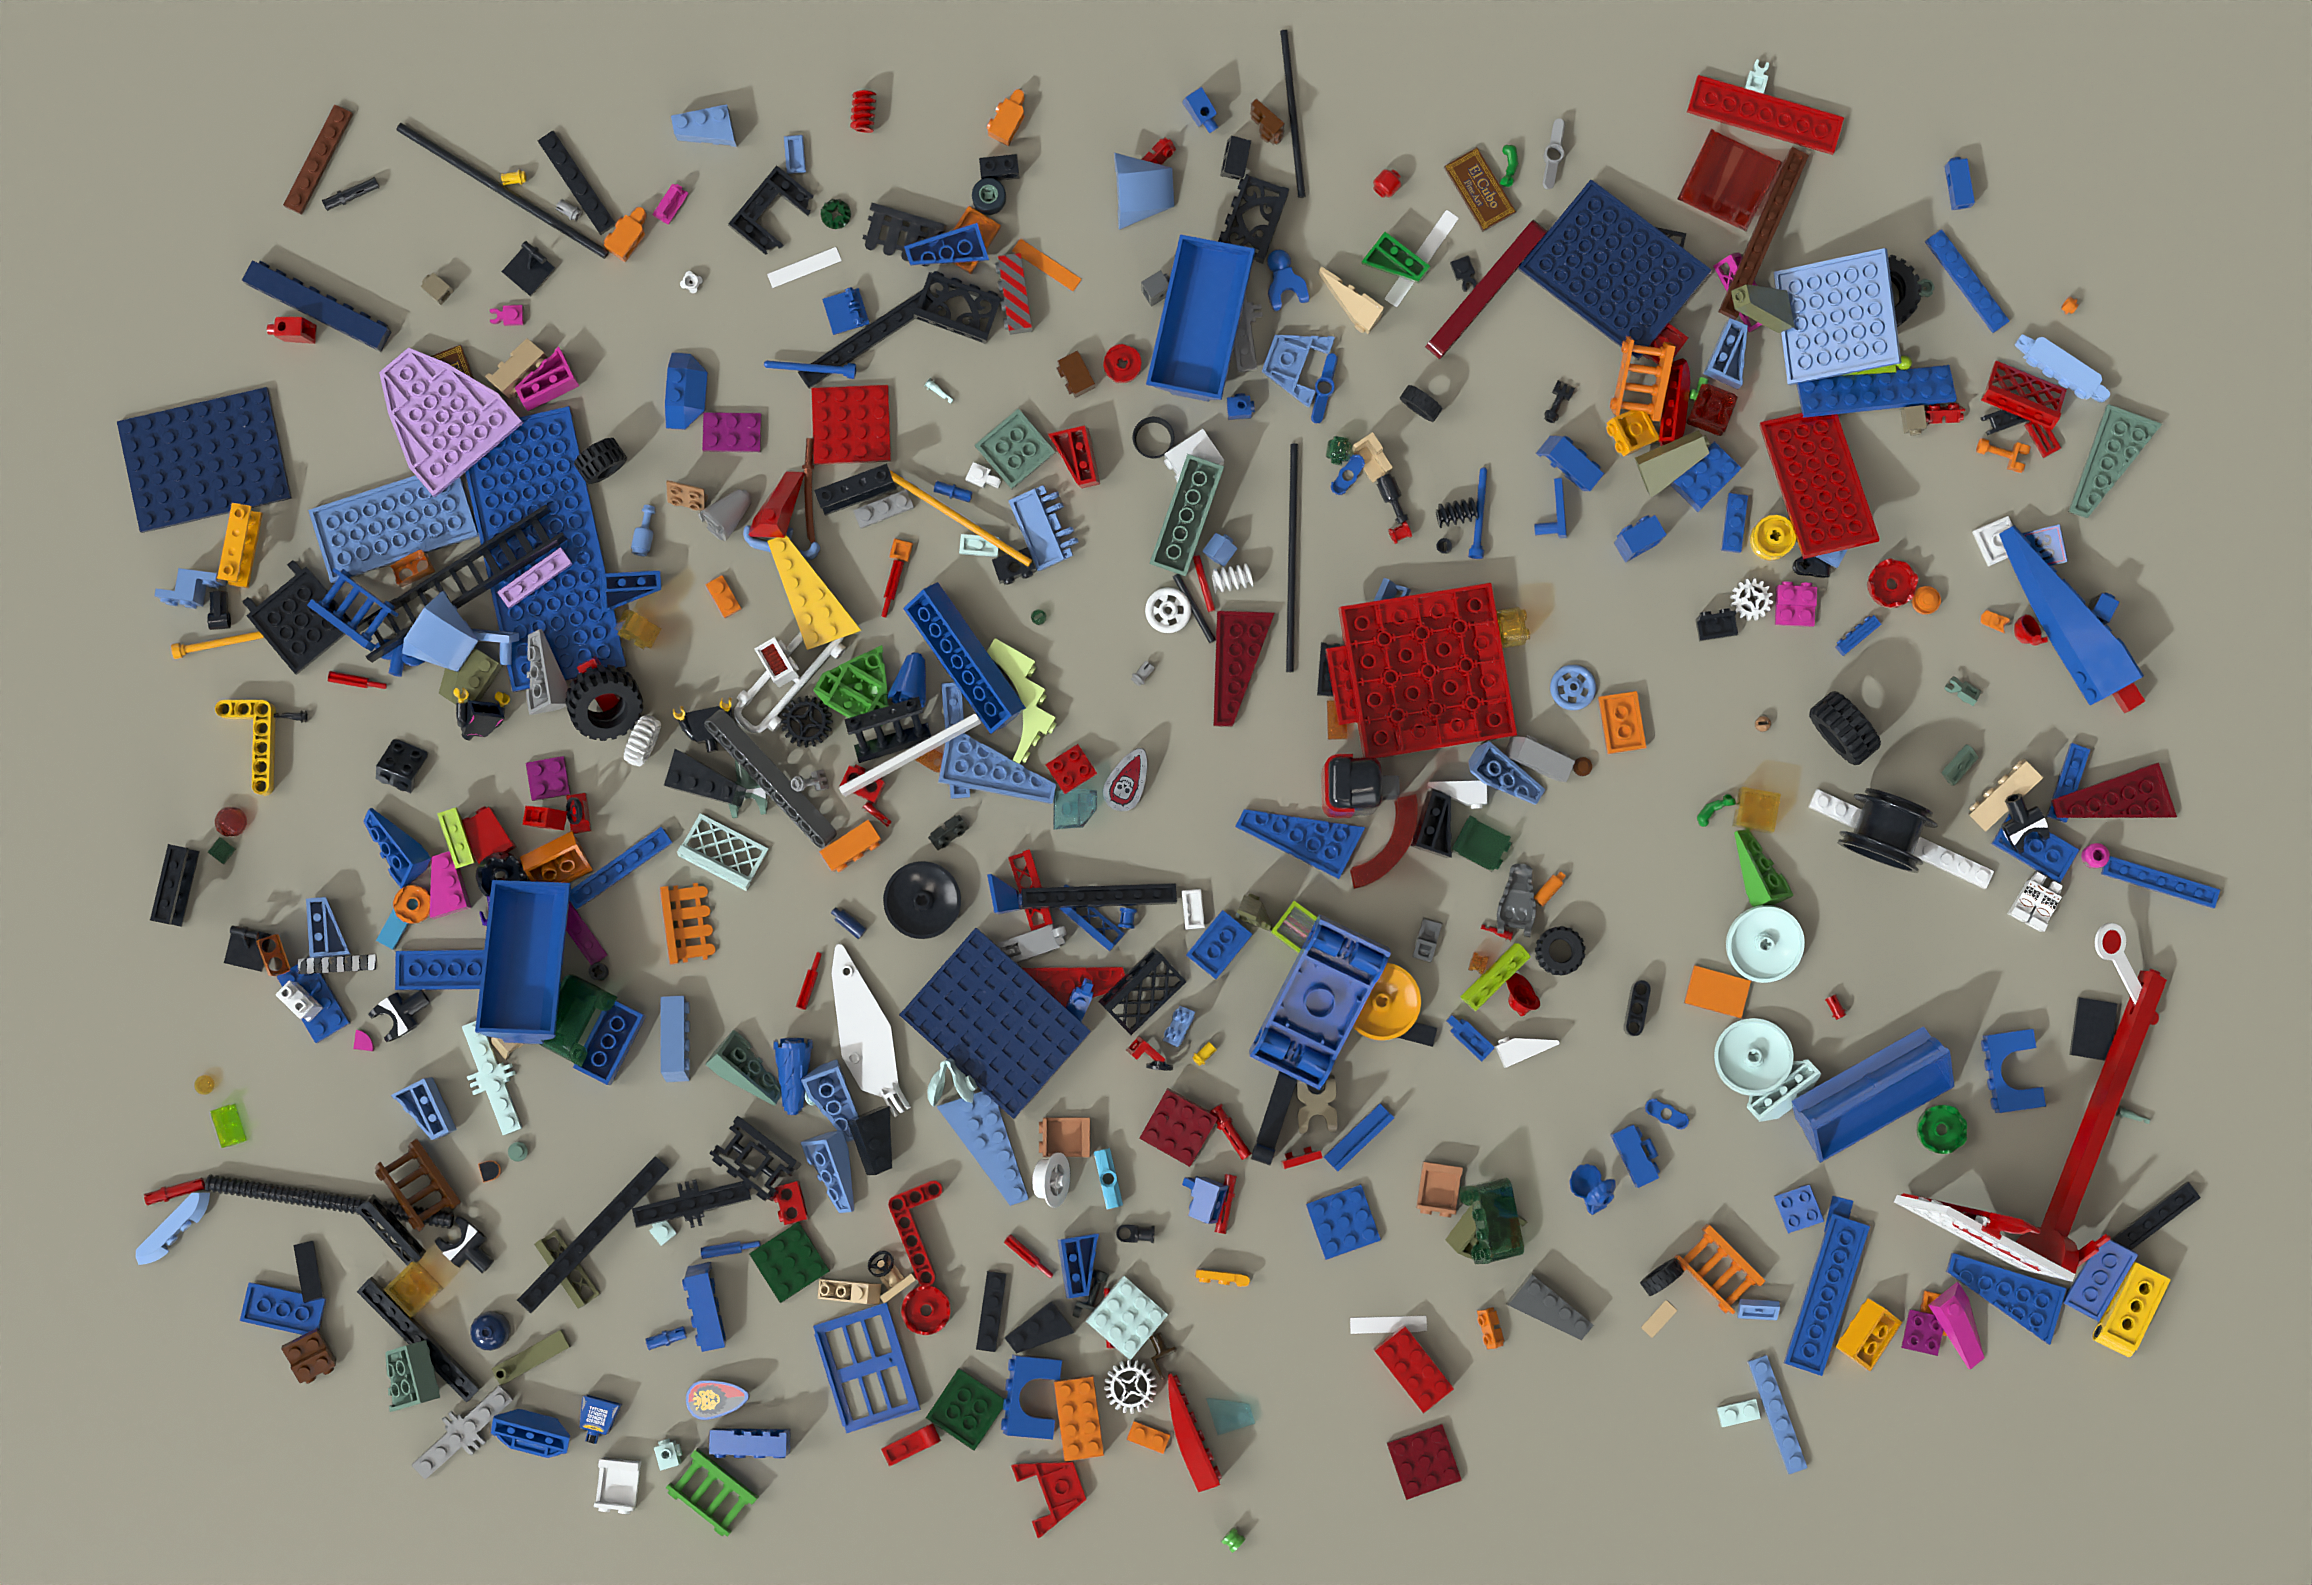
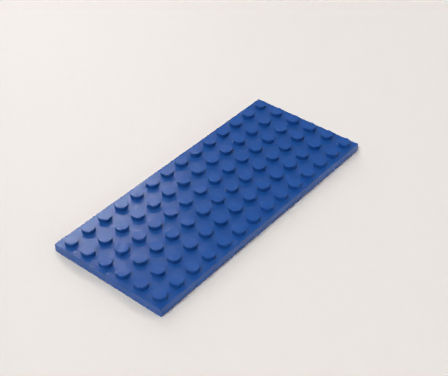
M569 406L519 417L523 424L465 472L481 545L545 504L552 512L539 521L548 537L551 539L563 532L568 538L565 542L490 588L499 631L519 633V641L512 642V664L507 665L513 692L530 689V678H527L531 662L527 658L528 635L538 629L543 630L565 681L577 678L579 674L577 666L595 656L598 657L601 665L603 664L604 667H607L608 664L614 665L616 669L617 667H627L615 610L601 612L599 574L606 573L588 486L574 466V461L580 454ZM532 525L523 530L533 549L543 544ZM516 535L506 540L517 560L527 554ZM499 545L490 551L501 570L510 565ZM561 547L572 562V565L509 609L497 592ZM484 558L487 575L490 578L494 574Z

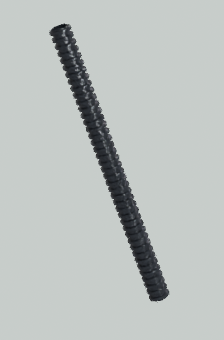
M212 1174L207 1177L205 1183L207 1192L212 1190V1192L216 1193L218 1191L220 1194L224 1192V1194L230 1193V1195L236 1194V1196L242 1195L243 1197L248 1196L249 1198L254 1197L255 1199L260 1198L267 1201L272 1199L273 1202L278 1200L279 1203L284 1201L285 1204L290 1202L291 1205L296 1203V1205L300 1206L302 1204L304 1207L308 1205L309 1207L314 1206L315 1208L320 1207L321 1209L326 1208L327 1210L332 1209L333 1211L338 1210L339 1212L344 1211L351 1214L356 1212L357 1215L359 1213L355 1209L365 1201L361 1197L358 1199L357 1197L352 1198L351 1196L346 1197L345 1195L340 1196L333 1193L327 1194V1192L321 1193V1191L316 1193L315 1190L310 1192L309 1189L304 1191L303 1188L298 1190L297 1187L292 1189L290 1186L286 1188L284 1185L280 1187L277 1184L274 1186L273 1184L268 1185L267 1183L262 1184L255 1181L249 1182V1180L243 1181V1179L237 1180V1178L232 1180L231 1177L226 1179L225 1176L220 1178L219 1175L214 1177ZM387 1201L383 1202L384 1206L396 1219L408 1222L409 1217L399 1203L394 1205L393 1202L389 1204ZM417 1206L412 1207L417 1215L428 1209L418 1208ZM364 1207L363 1210H364L367 1214H370V1213L365 1209V1207ZM440 1210L424 1220L423 1224H429V1226L434 1224L435 1227L440 1225L441 1228L447 1226V1229H451L454 1223V1213L452 1211L448 1213L446 1210L444 1212Z

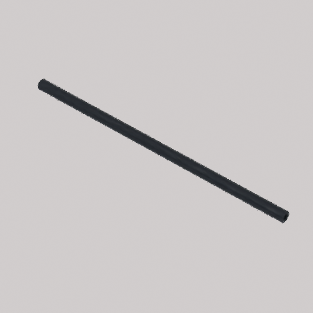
M399 123L396 131L585 248L603 259L608 256L609 251L434 142L403 123Z

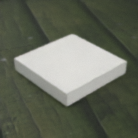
M2009 516L1972 532L1988 567L2008 558L1999 534L2013 526Z

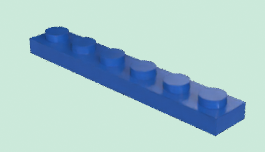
M1942 229L1925 241L1992 333L2010 321Z
M662 827L658 828L572 888L569 900L578 910L673 844V842Z
M2112 856L2109 857L2108 863L2103 866L2101 875L2212 909L2216 907L2220 889Z

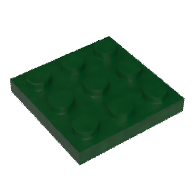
M800 1222L792 1225L749 1253L780 1303L830 1272V1269Z
M958 1368L926 1416V1419L975 1451L1003 1409L1004 1398Z

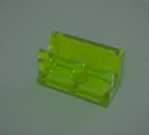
M236 1104L226 1105L210 1111L221 1148H228L247 1141Z

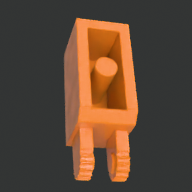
M1015 90L1010 99L1005 98L1003 103L1000 102L995 111L997 114L994 119H990L986 128L988 129L989 137L1007 146L1010 145L1025 117L1022 107L1025 97L1022 90Z
M636 207L630 216L625 215L623 218L621 217L615 225L616 229L613 233H609L604 240L605 248L624 262L627 261L645 236V231L642 227L647 218L645 210L641 207Z

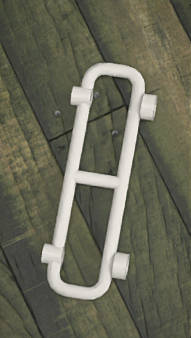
M801 632L787 646L790 652L787 654L788 657L803 641ZM844 637L832 641L801 677L798 676L793 679L795 684L766 718L759 725L754 726L742 716L741 712L769 680L770 675L766 670L748 692L743 690L737 696L739 702L734 708L736 721L751 733H760L766 728L775 732L781 726L782 719L778 717V714L830 655L836 660L843 655L846 647L841 644ZM778 662L776 668H781L782 664Z

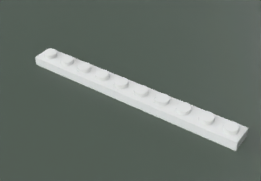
M1816 789L1808 806L1854 829L1862 809L1819 789ZM1922 837L1919 838L1913 853L1914 856L1983 889L1987 888L1994 873L1993 870Z

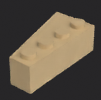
M2025 759L2017 762L2008 775L2005 774L1998 780L1999 784L1994 789L1991 787L1983 795L1984 798L1980 802L1976 801L1969 808V816L1985 832L2008 811L2005 803L2008 796L2019 793L2023 797L2043 779Z

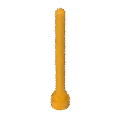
M257 631L190 645L175 643L171 644V651L174 659H179L190 652L262 639L264 637Z

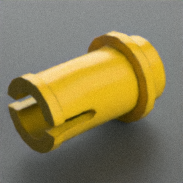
M518 170V172L501 173L503 186L517 183L523 185L527 181L525 171Z
M1207 1042L1197 1054H1193L1192 1059L1198 1066L1204 1065L1205 1061L1217 1050L1210 1042Z

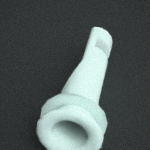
M930 377L925 383L924 388L927 386V390L931 389L943 399L948 398V402L951 404L954 400L934 383L935 380L931 381Z

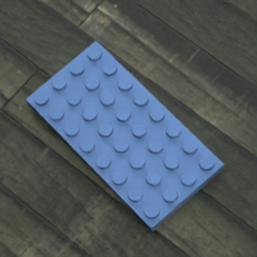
M415 475L308 510L332 584L339 578L332 571L334 568L339 571L345 569L354 577L394 564L418 550L428 553L479 536L461 477L456 479L436 497L432 496Z

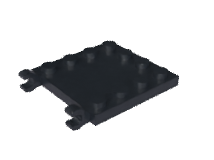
M292 560L287 565L294 572V577L258 606L249 597L242 602L250 611L246 615L293 673L297 675L346 634L307 606L311 599L316 602L322 601L328 591L308 567L302 569L296 561ZM334 598L330 602L328 610L333 613L340 607ZM344 613L342 620L345 623L351 622L350 617Z

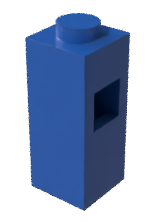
M1961 157L1951 158L1944 166L1951 209L1971 208L1975 200L1968 159H1961Z

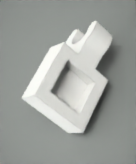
M974 462L965 479L984 488L986 483L998 488L1001 483L999 478L990 476L991 469Z

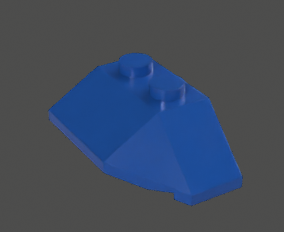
M671 353L667 368L665 394L666 429L686 430L705 411L708 372L691 354Z
M523 1409L512 1410L493 1417L491 1434L497 1436L510 1449L545 1458L568 1452L570 1434L557 1418Z

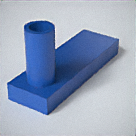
M1555 478L1557 522L1534 524L1535 535L1558 533L1560 539L1567 538L1562 478Z

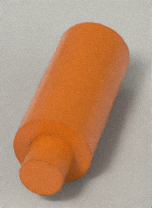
M1561 871L1557 876L1552 875L1534 895V900L1544 907L1564 884L1562 880L1566 875Z

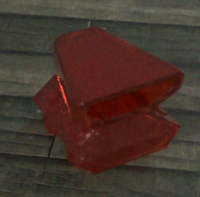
M1702 384L1686 423L1714 435L1722 436L1723 432L1726 431L1738 397L1734 393L1710 384Z

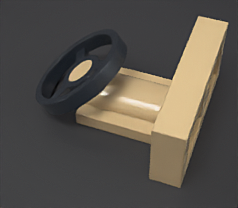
M887 1251L876 1252L868 1261L869 1272L873 1276L879 1277L888 1289L886 1293L880 1296L883 1303L890 1300L917 1279L913 1273L904 1278L895 1266L893 1256ZM885 1254L883 1259H879L876 1264H872L877 1256ZM871 1268L877 1269L876 1273H873Z

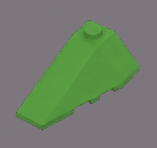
M1749 829L1734 832L1745 890L1750 904L1753 907L1775 905L1794 896L1782 873L1778 875L1772 867L1773 861L1771 859L1768 860L1763 855L1761 845Z

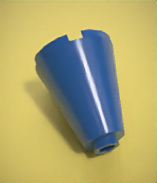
M913 652L911 655L906 656L888 693V699L892 698L891 702L896 704L919 697L921 706L925 707L926 661L921 654Z

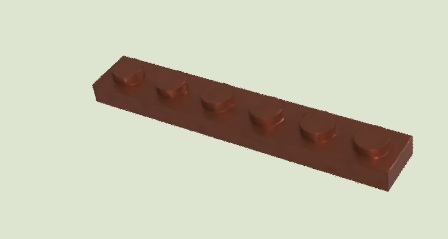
M334 104L283 204L284 207L301 215L303 214L353 116L352 112Z

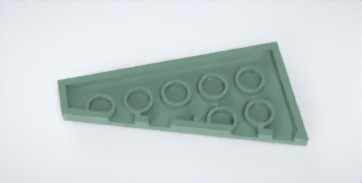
M2106 405L2068 512L2088 518L2162 424L2118 407Z

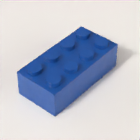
M608 998L573 1068L606 1085H611L646 1015L613 998Z

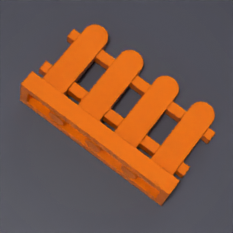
M693 883V887L678 889V885L673 886V890H668V886L660 887L670 965L678 964L680 959H683V963H687L688 958L703 957V960H708V956L715 953V946L713 944H706L705 937L712 934L713 928L708 924L703 925V917H707L710 914V908L706 905L701 906L700 898L706 897L708 890L704 886H698V883ZM695 899L696 906L681 908L680 901ZM670 902H675L676 909H671ZM698 919V926L683 927V920ZM673 921H678V928H673ZM700 937L701 945L686 947L685 939ZM676 940H680L681 947L676 948Z

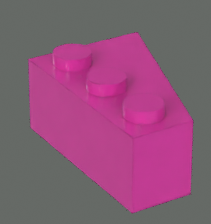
M559 346L547 360L544 359L541 362L542 365L534 372L532 371L515 387L527 411L579 387L575 375Z
M450 851L432 856L430 918L437 919L471 908L460 868H455Z

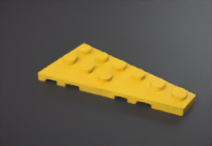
M787 534L785 538H774L767 541L807 650L862 631Z

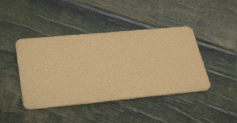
M1664 1301L1641 1328L1653 1338L1677 1310L1668 1301Z

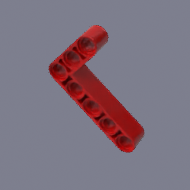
M936 1180L895 1195L888 1203L916 1278L922 1286L933 1284L936 1280V1273L910 1208L941 1196L943 1185ZM931 1184L939 1186L938 1194L932 1195L929 1192ZM918 1191L921 1194L919 1202L912 1201V1192ZM897 1198L903 1202V1207L900 1210L893 1207V1201ZM902 1217L909 1218V1227L903 1228L900 1225ZM908 1236H916L918 1241L915 1246H910L907 1243ZM920 1253L925 1257L923 1264L915 1262L914 1257L916 1254ZM923 1272L931 1273L932 1280L926 1283L922 1280Z

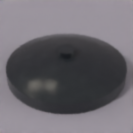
M926 861L909 863L898 869L887 882L883 895L885 914L892 926L905 936L914 939L934 938L946 932L956 921L961 908V892L955 878L942 866Z

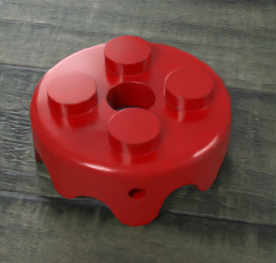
M1893 558L1886 559L1871 570L1867 581L1868 591L1877 604L1887 608H1897L1903 606L1914 597L1918 576L1908 563L1894 560ZM1888 579H1893L1896 582L1895 589L1887 587Z
M919 1286L910 1291L904 1298L901 1315L910 1331L920 1335H931L945 1327L951 1315V1306L945 1293L937 1287ZM925 1304L930 1305L932 1308V1313L928 1316L921 1313V1307Z

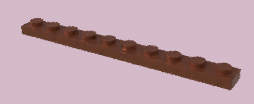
M1794 147L1790 148L1719 308V313L1733 320L1738 318L1740 312L1734 308L1731 291L1746 284H1753L1809 157L1808 154Z

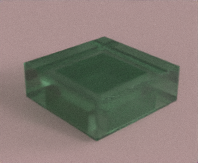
M219 837L208 853L222 864H225L236 848L222 837Z

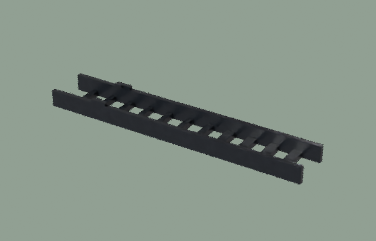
M545 504L411 590L389 602L395 606L394 611L403 606L411 622L414 624L416 617L407 603L419 596L424 606H426L429 601L424 592L433 586H436L439 593L444 591L440 582L452 575L463 594L451 602L458 609L565 542L568 538L563 532L551 539L548 537L539 521L552 512ZM530 525L534 527L543 543L536 549H533L523 532ZM516 535L527 553L518 560L506 541ZM498 545L510 563L509 566L502 570L490 552ZM481 556H484L494 574L485 581L473 561ZM467 565L479 584L469 591L466 590L456 573ZM382 608L361 620L356 631L361 633L367 629ZM388 613L386 617L397 636L385 643L377 629L374 635L381 646L366 655L367 660L373 663L403 644L404 638L412 626L400 630L392 614Z

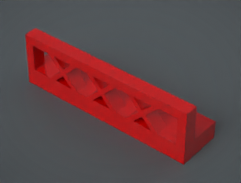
M1030 849L1008 857L1019 894H1021V890L1024 888L1020 883L1023 875L1031 878L1032 884L1030 888H1042ZM1024 857L1026 862L1024 870L1021 871L1015 868L1013 860ZM1049 908L1041 909V911L1032 909L1031 915L1029 909H1024L1031 931L1053 925ZM1035 911L1042 914L1045 923L1033 925L1032 917Z

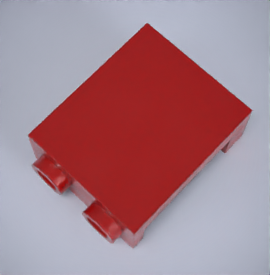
M484 806L475 812L476 815L472 818L466 817L462 819L473 856L478 863L490 854L497 852L508 853L517 847L497 819L493 808H486Z

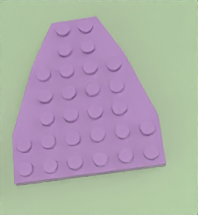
M407 348L379 372L388 414L407 464L433 497L439 495L523 424L497 392L451 365L411 348Z

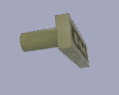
M561 1329L492 1368V1371L499 1384L504 1385L571 1346Z

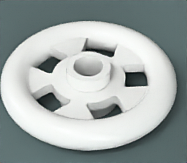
M1170 587L1161 588L1155 591L1147 600L1145 607L1146 618L1154 629L1163 633H1174L1181 630L1188 623L1191 617V604L1187 596L1180 590ZM1168 595L1176 597L1175 603L1167 601ZM1157 599L1163 601L1159 608L1154 606ZM1177 606H1183V608H1184V613H1183V614H1177V613H1178V607H1177ZM1167 607L1172 609L1170 614L1165 613ZM1157 613L1163 618L1161 622H1158L1154 617ZM1176 618L1177 623L1169 625L1168 620Z

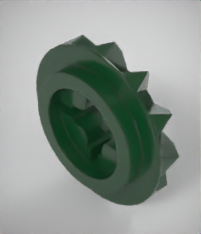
M831 199L825 202L821 208V220L828 228L841 229L850 221L851 210L848 204L841 199ZM838 207V212L841 215L836 216L833 221V215L830 212H834Z

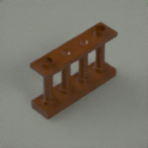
M415 1139L408 1145V1153L386 1167L381 1162L377 1163L375 1174L380 1181L383 1180L401 1205L409 1217L408 1222L411 1227L420 1232L425 1227L423 1224L424 1220L444 1207L454 1210L460 1205L461 1201L418 1139ZM411 1159H416L420 1164L419 1169L395 1183L389 1173ZM422 1175H427L431 1180L430 1185L406 1199L400 1189ZM433 1191H438L442 1196L441 1201L417 1215L412 1205Z

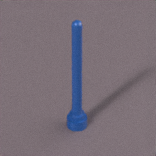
M769 360L764 362L766 368L843 374L848 379H855L856 364L848 363V365L843 367Z
M1482 467L1479 472L1476 507L1478 520L1475 519L1474 542L1469 549L1468 555L1469 558L1473 559L1484 558L1481 539L1487 469L1485 467Z

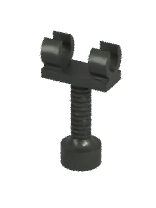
M1094 1269L1092 1277L1095 1282L1092 1286L1090 1297L1087 1303L1077 1300L1072 1316L1079 1318L1082 1308L1091 1311L1097 1308L1094 1306V1302L1099 1293L1101 1283L1107 1282L1108 1273Z

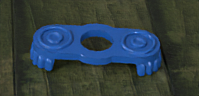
M1352 455L1346 466L1339 471L1336 480L1331 482L1333 493L1343 495L1350 485L1356 482L1358 474L1365 465V460L1362 456ZM1346 470H1350L1354 474L1353 479L1350 481H1346L1342 477L1343 472Z
M1650 1099L1645 1104L1646 1112L1658 1118L1661 1123L1669 1124L1680 1130L1685 1129L1688 1126L1687 1124H1689L1688 1116L1685 1113L1678 1112L1671 1105L1663 1104L1657 1101V1099ZM1664 1108L1672 1112V1116L1668 1120L1661 1117V1111Z

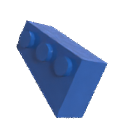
M1549 436L1536 454L1540 457L1542 455L1546 456L1551 461L1550 465L1555 468L1557 466L1565 474L1564 476L1582 491L1590 492L1604 475L1600 470V465L1590 461L1587 458V454L1582 449H1577L1569 437Z
M660 571L599 574L602 613L661 590Z

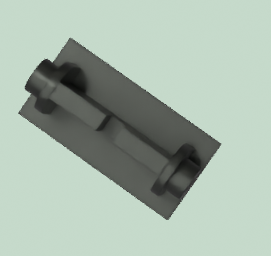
M954 815L944 823L948 828L945 831L940 826L930 833L931 835L928 838L937 851L948 846L952 840L962 836L969 829L960 815Z

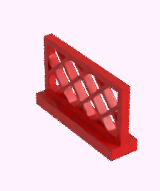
M1995 361L1981 401L2053 430L2061 417L2060 412L2067 389ZM1997 368L2003 370L2006 375L2000 376ZM2014 377H2020L2024 382L2018 384ZM2009 379L2013 386L2007 387L2003 380ZM1998 382L2001 388L1992 384ZM2032 384L2039 385L2042 390L2036 391ZM2027 386L2031 393L2025 394L2022 387ZM2016 389L2019 395L2011 393L2010 391ZM2050 392L2059 393L2060 397L2054 398ZM2045 393L2049 400L2043 402L2039 395ZM2034 397L2037 403L2029 400L2028 398ZM2052 404L2055 410L2046 407V405Z

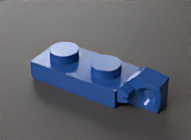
M1087 978L1084 979L1081 987L1073 989L1066 1008L1081 1022L1093 996L1091 991L1093 987L1092 980Z
M1451 1015L1446 1020L1453 1027L1450 1030L1453 1036L1481 1062L1495 1048L1464 1019L1458 1021Z

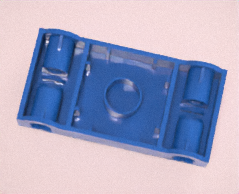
M1319 914L1249 1049L1250 1057L1320 1090L1327 1080L1335 1060L1375 983L1384 971L1391 954L1390 948Z

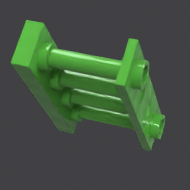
M697 1448L690 1455L693 1458L692 1465L675 1486L672 1483L666 1486V1489L669 1490L667 1493L676 1500L679 1498L715 1527L714 1531L719 1535H726L728 1537L732 1532L727 1528L745 1504L748 1505L750 1503L753 1505L759 1496ZM703 1466L708 1470V1476L690 1498L681 1490L698 1468ZM719 1479L724 1483L723 1489L705 1510L697 1502L712 1482ZM735 1491L740 1495L738 1497L739 1500L724 1520L720 1522L712 1515L730 1492Z

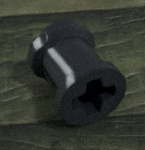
M594 963L589 967L588 972L594 980L601 981L609 975L608 967L605 964ZM600 968V970L603 971L602 975L599 974L597 977L595 969Z

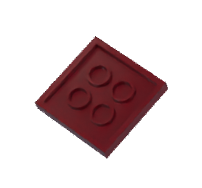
M1167 1088L1139 1139L1190 1167L1219 1116Z
M1443 1424L1387 1442L1406 1500L1462 1481Z

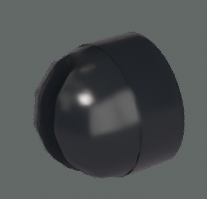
M1442 538L1437 542L1436 548L1441 554H1448L1452 550V543L1449 539ZM1444 542H1447V551H1444Z

